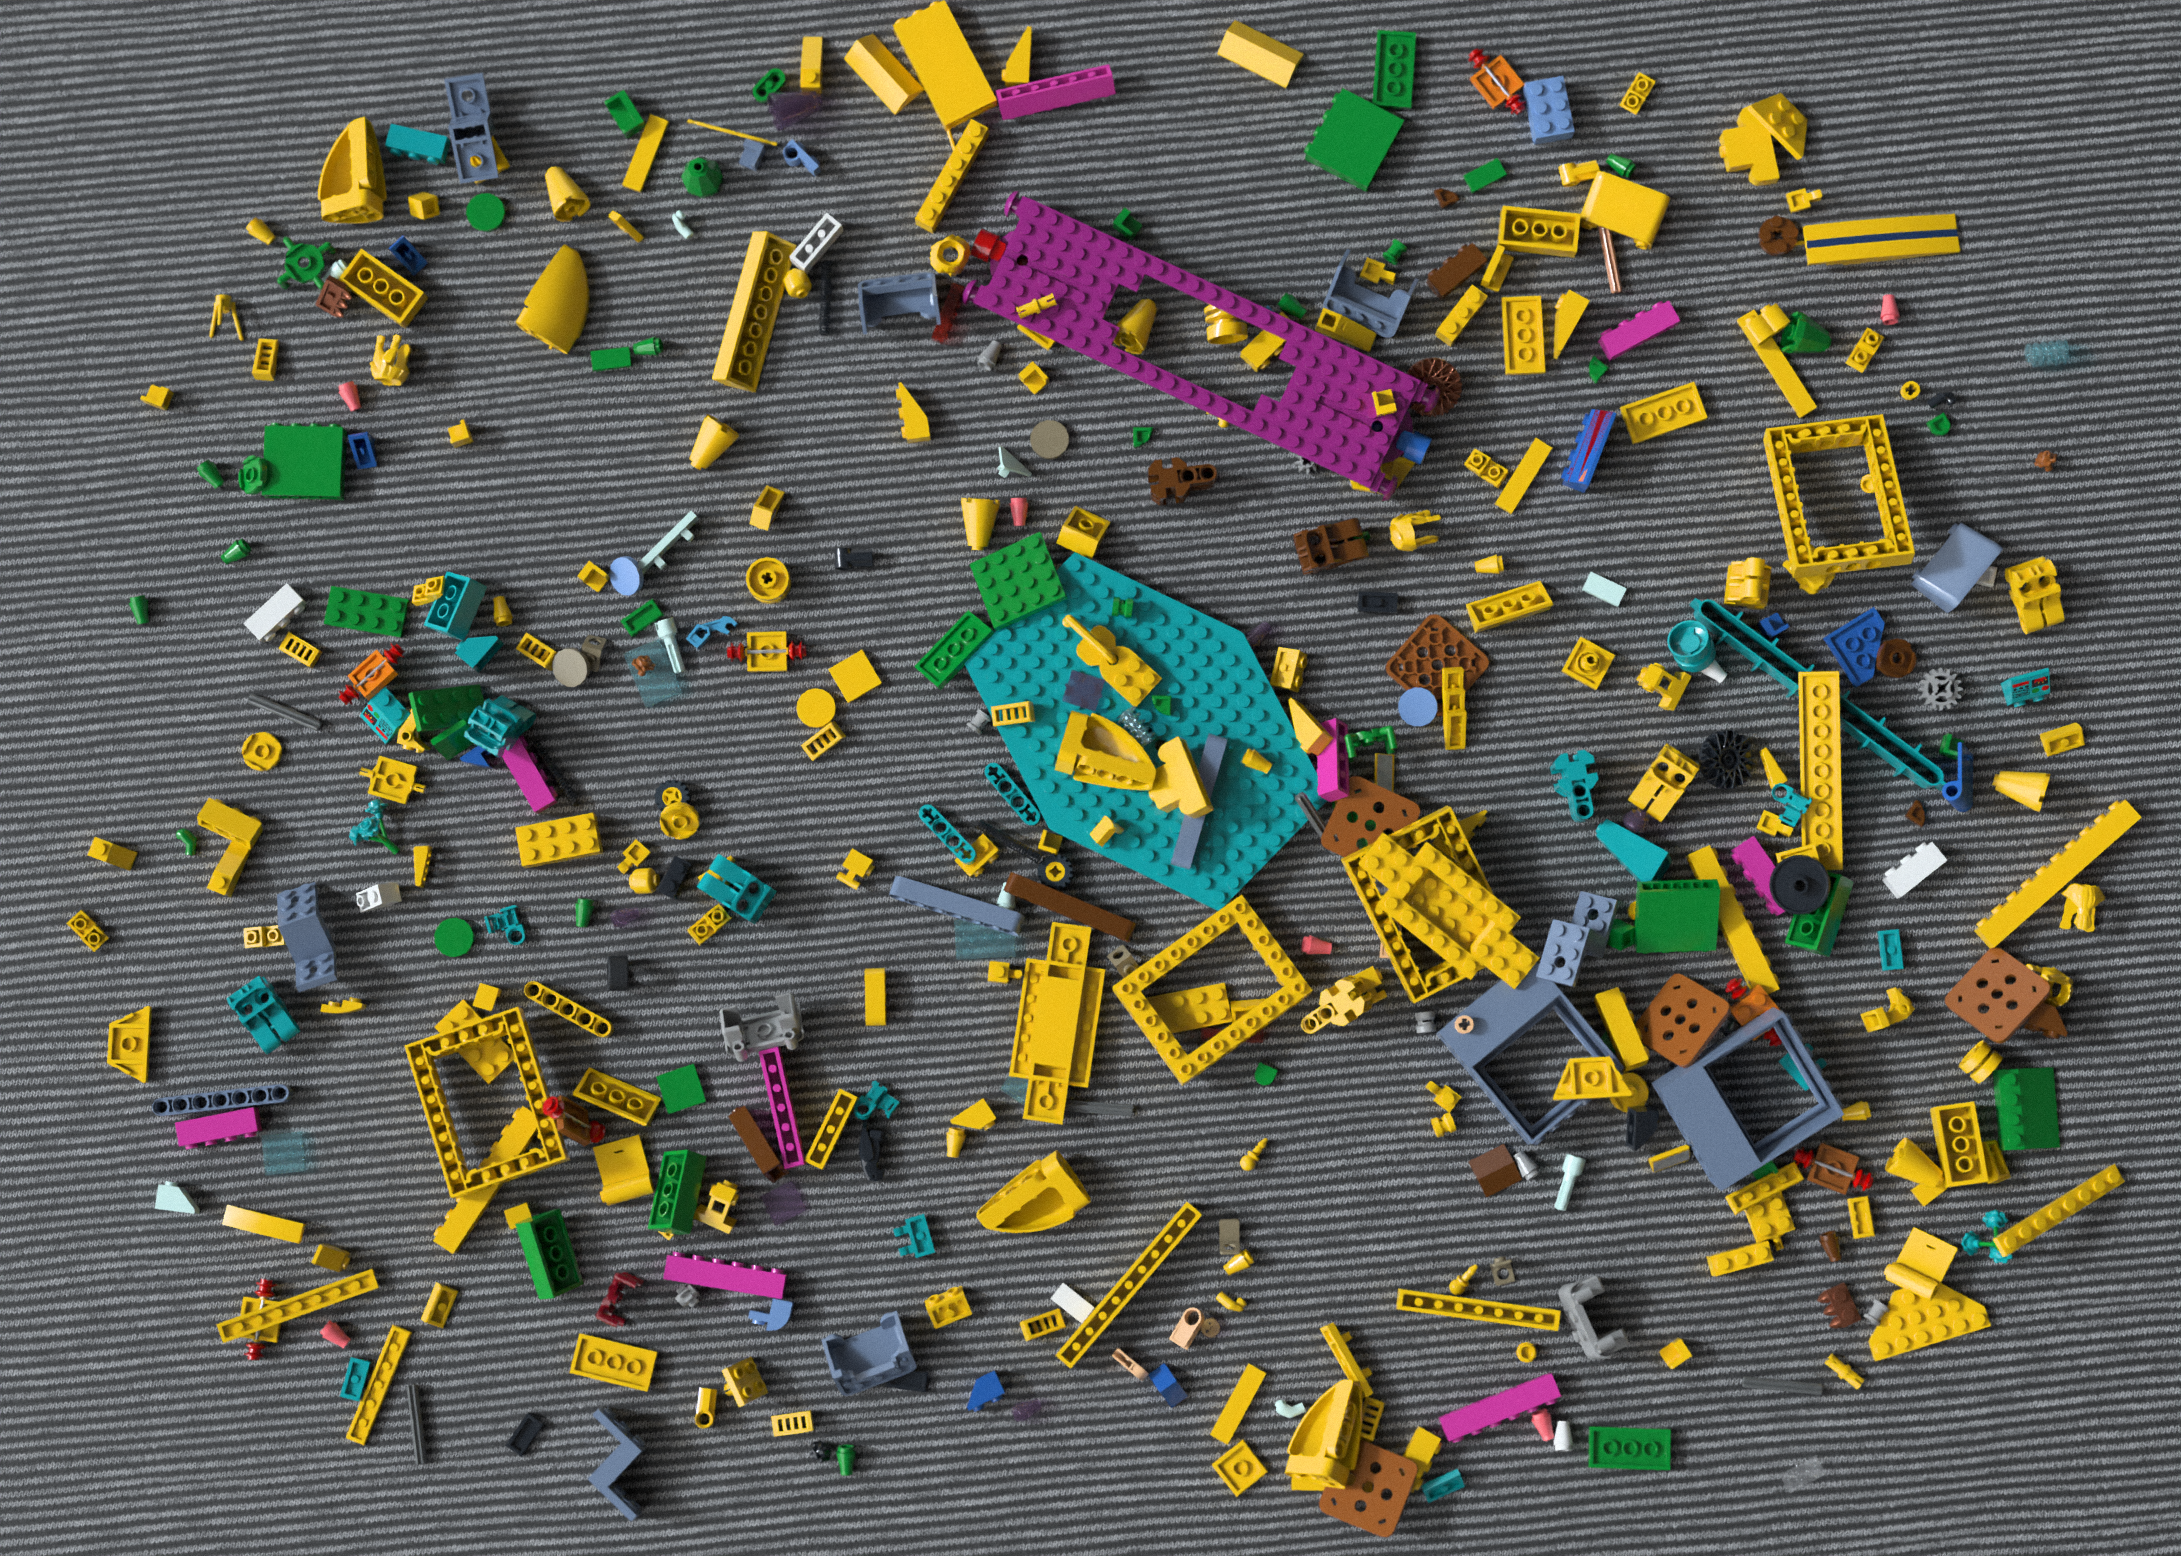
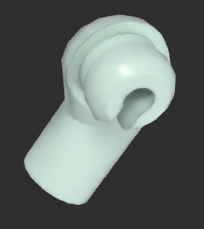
M678 210L676 214L672 215V220L676 229L686 239L692 237L693 232L683 222L686 215L681 210Z
M1278 1400L1275 1403L1278 1414L1287 1418H1292L1306 1412L1302 1403L1294 1406L1286 1404L1284 1400Z

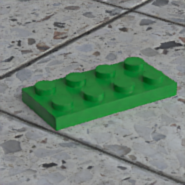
M1377 30L1372 104L1380 108L1411 110L1416 43L1415 32Z
M331 586L324 625L402 638L409 600Z
M968 610L914 667L938 689L942 690L965 666L964 663L994 632Z
M480 684L415 691L408 694L417 732L447 729L462 719L468 723L474 709L477 706L483 708L484 704Z
M1589 1426L1588 1467L1670 1470L1671 1429Z

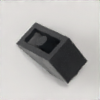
M1650 1105L1628 1107L1625 1144L1627 1147L1638 1151L1657 1131V1124L1660 1120L1658 1110Z

